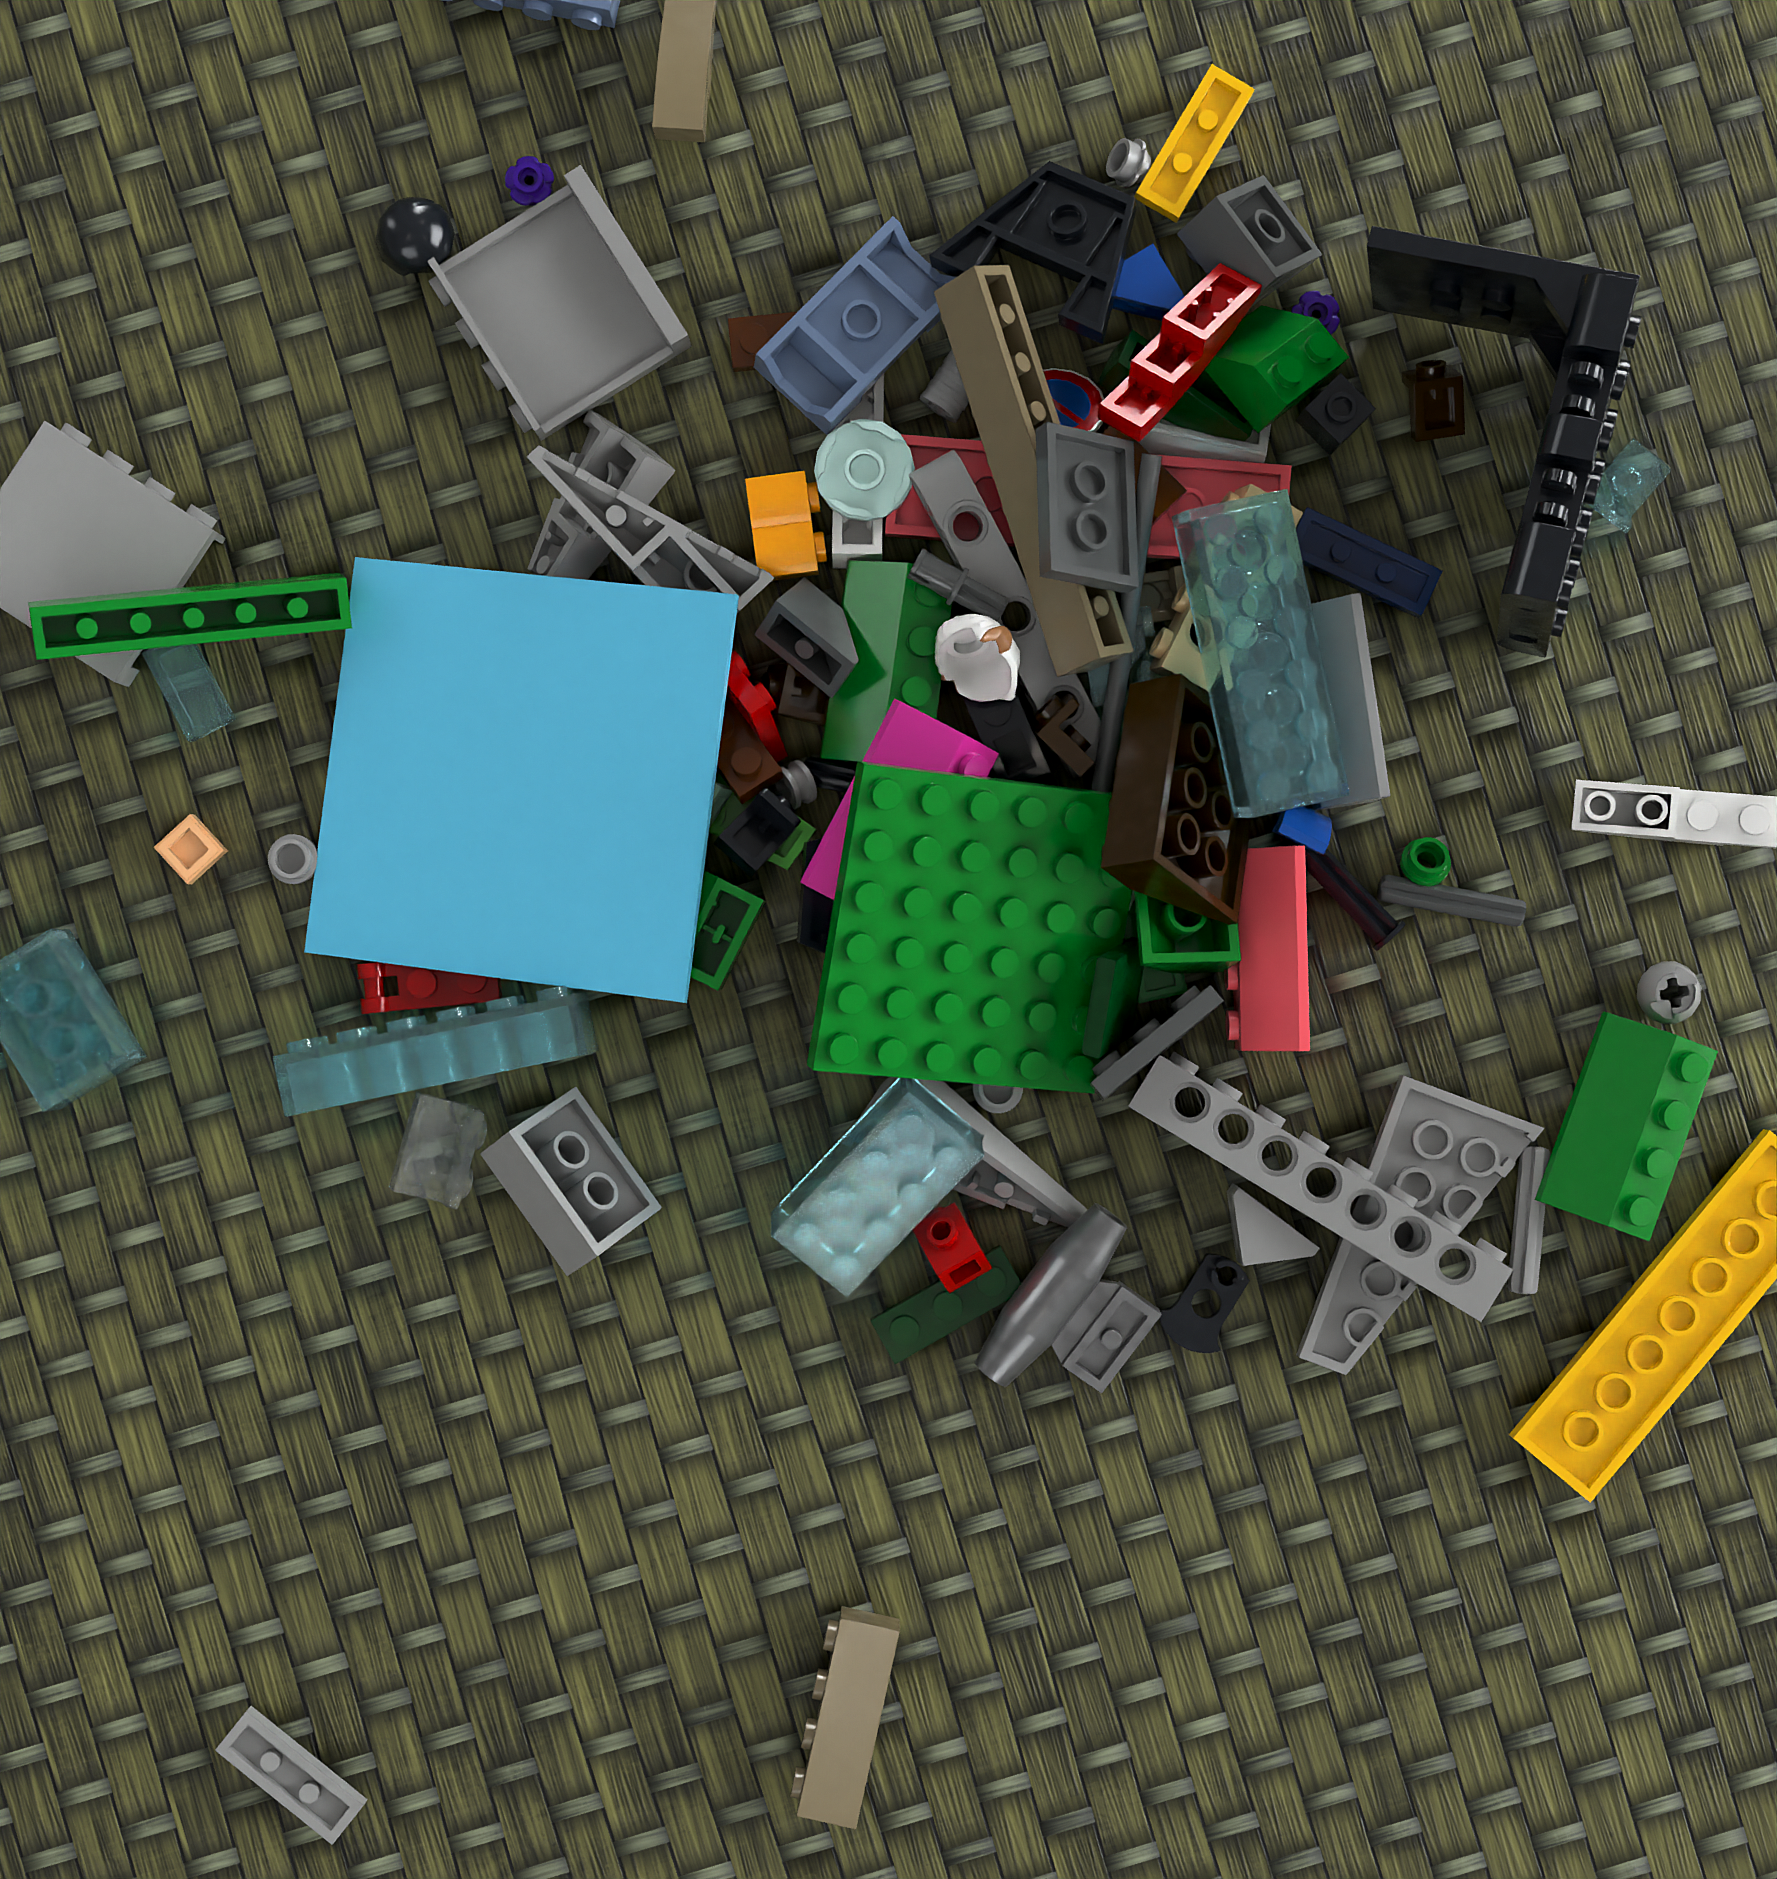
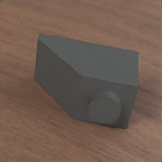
M805 577L775 601L754 634L830 698L837 694L859 661L843 608Z

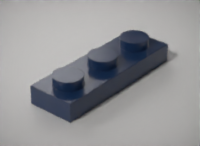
M1308 507L1303 511L1285 550L1286 557L1416 618L1422 616L1443 572L1439 568Z

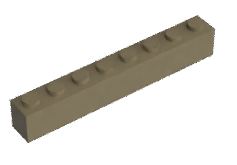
M973 266L935 290L934 295L1057 677L1089 672L1134 652L1114 591L1040 577L1036 429L1046 422L1060 424L1010 266Z

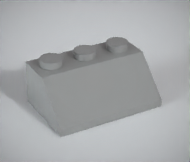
M574 1087L520 1123L480 1153L566 1276H569L599 1256L662 1208L577 1087Z

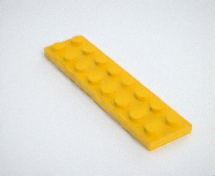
M1763 1129L1509 1434V1436L1590 1503L1777 1279V1136L1773 1132Z

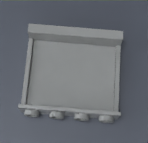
M581 165L564 175L567 182L566 186L447 261L438 265L434 257L428 260L429 265L436 274L435 277L428 281L444 307L452 302L455 304L463 317L455 322L467 344L471 349L479 344L489 358V361L481 365L497 391L505 386L510 391L516 403L509 406L508 409L522 431L526 433L533 428L541 441L587 413L589 409L591 410L691 347L689 336Z
M44 421L0 488V608L32 628L28 602L183 588L212 542L216 540L223 544L226 538L213 530L217 520L193 504L189 506L186 512L171 503L176 493L150 476L145 484L140 483L129 475L134 466L108 449L104 456L100 457L87 448L92 439L65 422L61 430ZM142 649L75 657L113 682L129 687L139 672L132 665Z

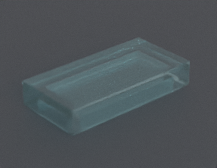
M197 644L150 648L142 653L187 741L193 743L236 720Z

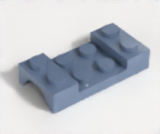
M892 216L756 353L754 368L821 431L828 435L861 402L863 394L925 331L929 332L941 320V313L934 291L956 277L940 274L911 247L901 223Z

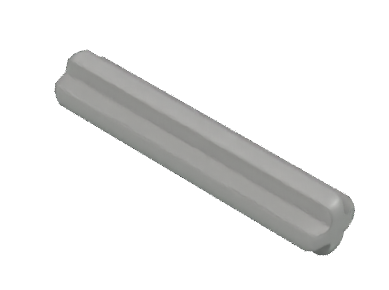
M1527 1146L1519 1156L1509 1267L1513 1269V1272L1509 1276L1507 1284L1509 1291L1519 1294H1535L1538 1290L1546 1204L1535 1200L1550 1159L1549 1149L1543 1147Z

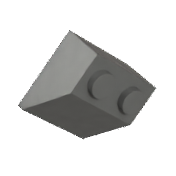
M1264 175L1216 196L1177 233L1185 244L1189 257L1196 264L1200 265L1207 275L1219 263H1222L1261 284V293L1253 305L1262 301L1323 255Z

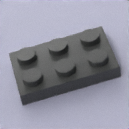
M1044 423L1036 429L1040 577L1126 594L1139 587L1134 441L1056 423Z
M1194 985L1171 1004L1172 1006L1169 1009L1174 1015L1161 1025L1154 1018L1132 1036L1131 1041L1135 1047L1121 1057L1115 1050L1092 1069L1097 1078L1091 1082L1090 1086L1102 1102L1105 1101L1214 1012L1224 1000L1211 985L1202 992Z

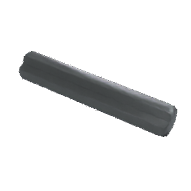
M1383 875L1377 889V898L1383 902L1513 927L1523 924L1526 913V902L1523 900L1441 884L1421 886L1408 878L1393 875Z

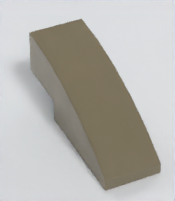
M665 0L653 107L652 128L655 139L705 142L708 99H710L716 0Z

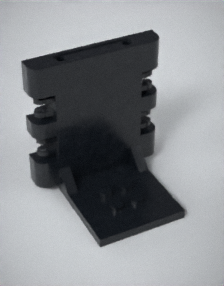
M1372 226L1367 243V255L1373 309L1527 338L1556 380L1522 518L1518 526L1501 593L1497 644L1501 647L1546 658L1551 636L1560 638L1562 636L1569 600L1581 558L1577 557H1581L1594 510L1584 506L1585 503L1594 505L1606 459L1596 458L1597 452L1607 453L1619 410L1609 408L1611 399L1621 400L1631 364L1630 360L1621 358L1624 347L1634 348L1642 317L1632 314L1640 275Z

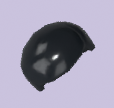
M406 197L387 207L379 219L375 243L382 261L397 274L406 276L414 273H432L433 269L429 265L428 260L434 257L438 265H440L451 255L455 232L449 214L441 205L435 204L433 200L422 197Z

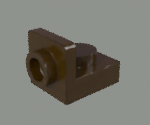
M1444 360L1422 361L1416 364V369L1403 371L1402 383L1409 388L1411 437L1416 442L1465 435L1463 375L1451 365H1446Z
M789 663L769 665L767 672L763 674L759 683L764 685L776 704L777 708L771 711V714L824 727L829 696Z
M1068 693L1061 700L1054 695L1035 714L1034 717L1039 722L1032 730L1081 777L1094 764V761L1085 753L1091 744L1071 724L1063 731L1059 728L1080 704Z

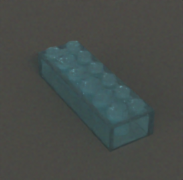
M1288 489L1188 509L1172 516L1234 818H1254L1350 796Z
M565 985L536 991L537 1002L525 1004L523 995L486 1002L488 1012L476 1014L474 1005L436 1012L438 1021L436 1023L427 1024L425 1015L386 1022L388 1033L378 1034L377 1027L371 1026L336 1033L338 1043L329 1045L327 1036L286 1043L288 1053L272 1056L284 1116L297 1115L599 1051L587 992L574 994L573 988L566 987Z

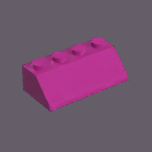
M894 698L863 761L988 777L999 753ZM854 778L800 881L802 884L833 900L835 898Z

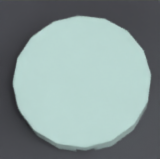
M858 419L843 424L839 428L837 427L826 436L817 451L814 474L818 491L832 510L847 519L868 522L887 517L903 504L912 489L909 474L915 470L911 450L898 431L881 421Z

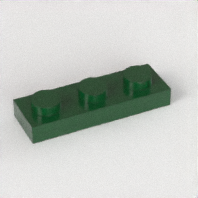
M1000 1245L984 1253L993 1269L955 1291L949 1293L939 1279L870 1318L873 1327L894 1364L1012 1297L1021 1285V1281Z

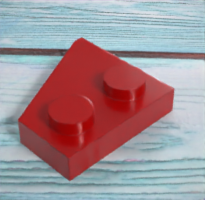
M734 650L731 655L727 695L778 763L788 755L771 714V711L777 708L776 704L762 683H758L755 686L751 684L748 680L751 674L740 655Z

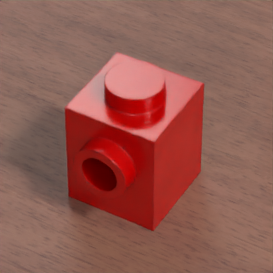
M955 1202L947 1207H938L929 1211L919 1223L911 1227L936 1275L949 1293L993 1269Z

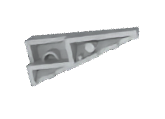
M589 409L583 423L590 429L581 453L572 452L568 462L649 505L676 470L654 450L600 414ZM561 496L560 499L554 498L527 569L534 575L588 580L611 552V549Z
M540 445L527 456V459L643 585L737 594L739 596L738 613L774 579L764 569L751 564L728 549L704 538L690 528L625 492L612 487L587 471L574 466Z
M888 1077L881 1084L846 1136L844 1146L855 1152L860 1147L886 1156V1164L896 1168H900L904 1163L932 1174V1182L1004 1209L1005 1205L1008 1204L1032 1213L1033 1221L1045 1226L1048 1221H1052L1069 1228L1088 1210L944 1081Z

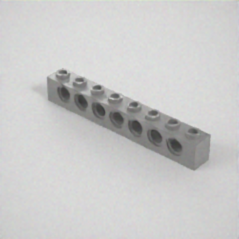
M1176 1052L1172 1053L1169 1060L1161 1055L1158 1056L1128 1107L1482 1322L1513 1272L1512 1268L1502 1263L1507 1253L1482 1238H1479L1475 1246L1457 1236L1462 1226L1437 1211H1435L1431 1219L1413 1209L1418 1199L1393 1184L1390 1185L1387 1192L1369 1182L1374 1174L1372 1171L1348 1157L1343 1165L1327 1157L1325 1154L1330 1146L1306 1131H1303L1299 1139L1281 1129L1286 1119L1261 1104L1256 1112L1243 1106L1238 1102L1243 1093L1216 1078L1212 1086L1194 1075L1199 1066ZM1187 1087L1198 1089L1205 1098L1204 1109L1194 1117L1183 1116L1175 1106L1176 1095L1180 1090ZM1238 1114L1246 1120L1248 1132L1242 1141L1228 1143L1220 1137L1218 1126L1221 1119L1226 1115ZM1272 1141H1283L1291 1150L1290 1162L1282 1169L1274 1170L1268 1168L1262 1160L1264 1147ZM1319 1167L1329 1169L1335 1179L1333 1189L1324 1196H1315L1306 1187L1308 1174L1313 1169ZM1363 1194L1373 1196L1378 1203L1377 1215L1373 1220L1366 1223L1355 1221L1350 1213L1352 1201L1357 1196ZM1407 1221L1416 1222L1422 1230L1420 1243L1412 1249L1398 1247L1394 1238L1397 1227ZM1449 1249L1462 1250L1466 1257L1464 1270L1456 1276L1444 1275L1439 1267L1441 1255Z

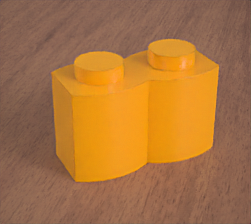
M805 471L746 478L757 567L769 572L774 577L772 581L819 575L818 563L826 562L827 555L823 531L813 533L811 513L821 512L817 482L807 483Z

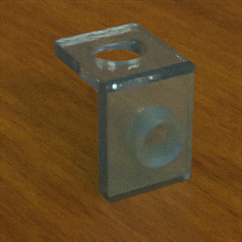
M1632 438L1603 471L1594 505H1588L1626 534L1631 529L1632 515L1671 472V467L1636 439Z

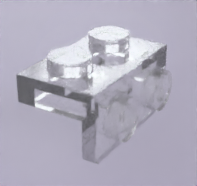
M416 1091L389 1188L393 1192L441 1202L448 1208L458 1209L461 1197L466 1198L472 1186L473 1170L470 1169L474 1151L475 1149L479 1150L485 1141L487 1122L484 1121V1112L471 1104Z

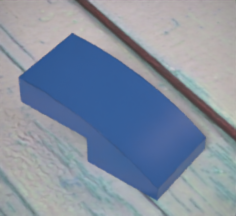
M1283 796L1275 812L1280 816L1272 832L1300 846L1305 845L1306 849L1316 854L1324 855L1332 832L1331 818L1287 796Z

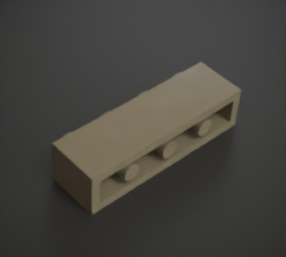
M841 1606L838 1621L829 1619L823 1643V1650L831 1651L828 1669L818 1668L812 1693V1699L820 1700L817 1719L807 1717L801 1748L809 1750L806 1768L796 1766L790 1797L799 1799L798 1817L856 1829L899 1638L900 1619Z

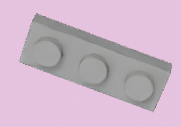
M252 1706L248 1708L215 1749L217 1753L331 1845L367 1801L357 1790Z

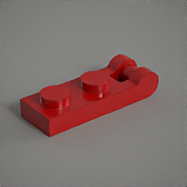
M380 962L357 964L358 979H363L365 999H360L362 1014L503 1001L501 978ZM397 976L399 996L385 997L383 977Z

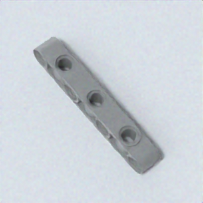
M951 450L911 472L909 478L956 568L962 571L964 568L969 569L968 577L1004 596L1008 601L1007 604L1017 602L1025 609L1026 621L1019 630H1009L1020 650V666L1017 681L1035 714L1056 692L1062 690L1068 692L1080 704L1059 728L1063 731L1071 724L1091 744L1085 753L1094 761V764L1084 773L1086 774L1095 767L1101 720L1076 674L1057 677L1037 612L1033 606L1027 581L965 465L956 451ZM960 513H969L978 522V534L970 542L962 541L954 534L953 521ZM1000 617V619L997 622L1001 626H1004ZM1059 757L1071 779L1079 778L1080 776Z

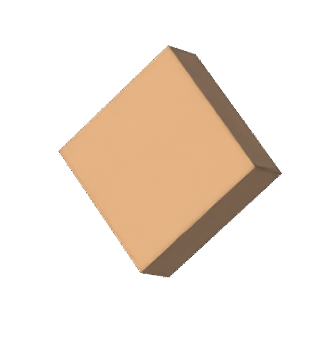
M189 814L154 846L155 850L187 884L191 885L228 852L194 814Z

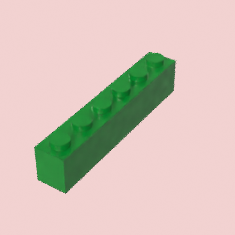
M340 573L28 602L36 660L352 628L347 579Z

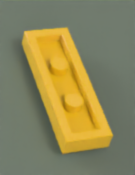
M1211 64L1134 196L1136 200L1177 223L1255 89Z

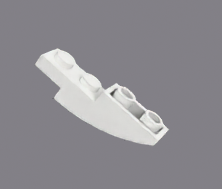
M1576 780L1571 830L1674 842L1777 849V797L1680 789V787Z

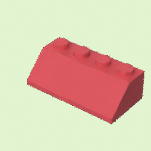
M1305 845L1248 848L1238 916L1241 961L1224 971L1226 990H1233L1234 1010L1226 1011L1227 1040H1235V1050L1310 1051Z

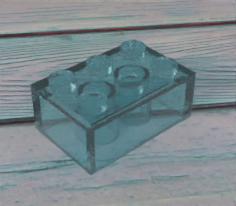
M50 929L0 959V1042L43 1112L63 1109L147 1057L70 929Z

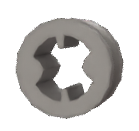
M795 760L789 763L787 769L780 767L784 778L773 784L776 795L785 798L794 810L801 806V801L809 804L816 799L817 788L814 778L803 762Z

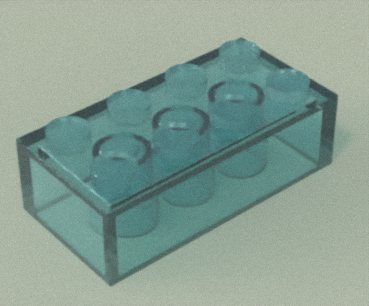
M898 1078L771 1211V1236L844 1296L848 1297L985 1156L980 1133L919 1081L910 1078Z

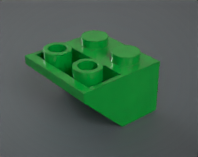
M705 870L690 977L720 991L723 989L766 901Z

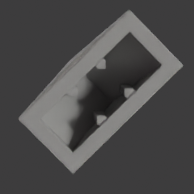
M1232 1183L1228 1188L1227 1198L1236 1261L1242 1266L1312 1257L1320 1249L1240 1187Z

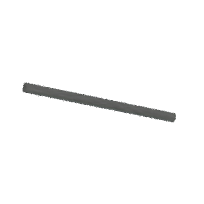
M1143 453L1135 495L1139 587L1127 594L1121 593L1119 607L1132 647L1135 639L1162 456ZM1132 653L1110 662L1091 787L1092 791L1111 793Z

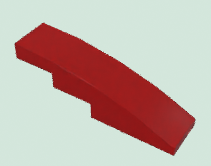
M1219 263L1163 317L1161 332L1131 360L1129 376L1099 404L1097 419L1140 442L1172 409L1205 370L1260 295L1262 285Z

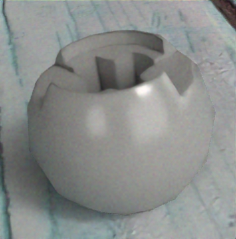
M1662 961L1652 965L1641 976L1637 985L1636 998L1642 1011L1650 1019L1661 1024H1677L1688 1019L1695 1012L1701 1001L1702 987L1696 975L1687 966L1676 961ZM1667 985L1677 986L1678 995L1671 997L1670 1002L1669 1000H1661L1660 990L1666 989Z

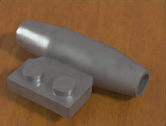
M1097 1203L1092 1205L1049 1246L1003 1307L975 1361L976 1366L994 1382L1007 1387L1052 1345L1063 1367L1102 1393L1162 1315L1159 1308L1122 1282L1101 1279L1127 1226L1106 1208Z

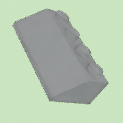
M1361 593L1292 608L1284 615L1285 622L1279 623V640L1287 643L1283 653L1290 652L1292 672L1286 673V688L1289 701H1297L1300 721L1293 723V736L1297 751H1304L1307 771H1301L1300 773L1301 790L1304 800H1311L1312 809L1316 811L1371 803L1389 797L1390 789Z

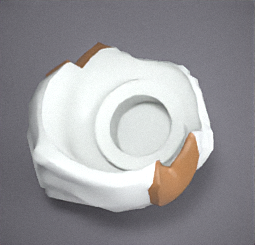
M978 614L956 616L945 621L937 631L934 651L935 664L938 667L939 674H941V680L953 682L957 693L970 700L978 702L998 699L1013 700L1017 688L1020 650L1008 628L1001 626L997 621L988 616Z

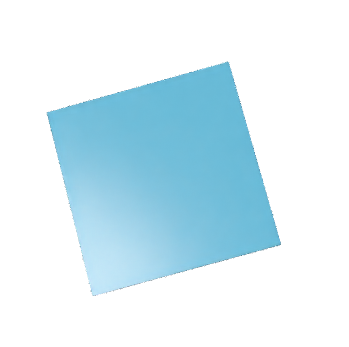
M355 557L349 600L352 628L345 631L317 849V865L314 872L304 952L687 1003L739 596L728 593Z

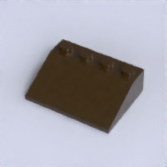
M1182 673L1132 683L1129 686L1127 705L1123 713L1124 724L1120 749L1116 757L1117 769L1113 794L1109 802V819L1105 843L1102 847L1101 868L1133 891L1228 925L1237 924L1262 743Z

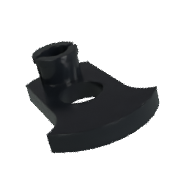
M1206 1253L1177 1301L1171 1307L1160 1310L1162 1315L1159 1321L1165 1332L1178 1345L1198 1353L1221 1351L1217 1339L1219 1330L1250 1280L1241 1266L1235 1261L1215 1253ZM1232 1267V1278L1227 1282H1220L1216 1268ZM1211 1289L1218 1294L1220 1305L1213 1315L1202 1317L1194 1312L1192 1299L1198 1291Z

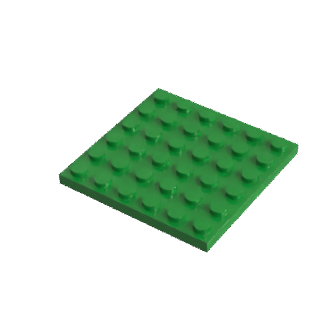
M857 761L807 1066L813 1071L1094 1094L1095 1091L1090 1085L1097 1077L1092 1069L1100 1063L1101 1058L1084 1055L1081 1050L1096 962L1099 956L1123 943L1133 891L1101 868L1102 847L1105 843L1109 819V802L1113 793Z

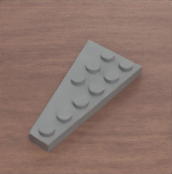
M1400 1075L1366 1168L1374 1173L1369 1182L1387 1192L1391 1184L1395 1185L1418 1199L1413 1209L1431 1219L1435 1211L1462 1226L1458 1233L1459 1235L1483 1206L1484 1199L1502 1177L1505 1178L1515 1166V1161L1521 1155L1524 1148L1531 1141L1534 1142L1544 1128ZM1363 1194L1357 1196L1350 1208L1352 1218L1361 1223L1373 1220L1378 1212V1203L1371 1195ZM1407 1221L1397 1227L1394 1235L1397 1246L1402 1249H1412L1420 1243L1422 1230L1416 1222ZM1340 1236L1296 1355L1301 1359L1347 1375L1384 1329L1383 1325L1402 1301H1406L1417 1288L1415 1286L1417 1283Z

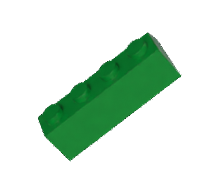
M847 561L841 607L844 610L859 661L833 698L829 697L820 759L857 764V761H863L894 698L936 719L941 688V674H939L938 667L935 664V637L939 627L945 621L950 620L952 603L950 606L945 604L946 598L924 585L922 586L907 578L914 563Z
M1602 1012L1535 1200L1650 1241L1718 1051L1679 1035L1608 1012Z

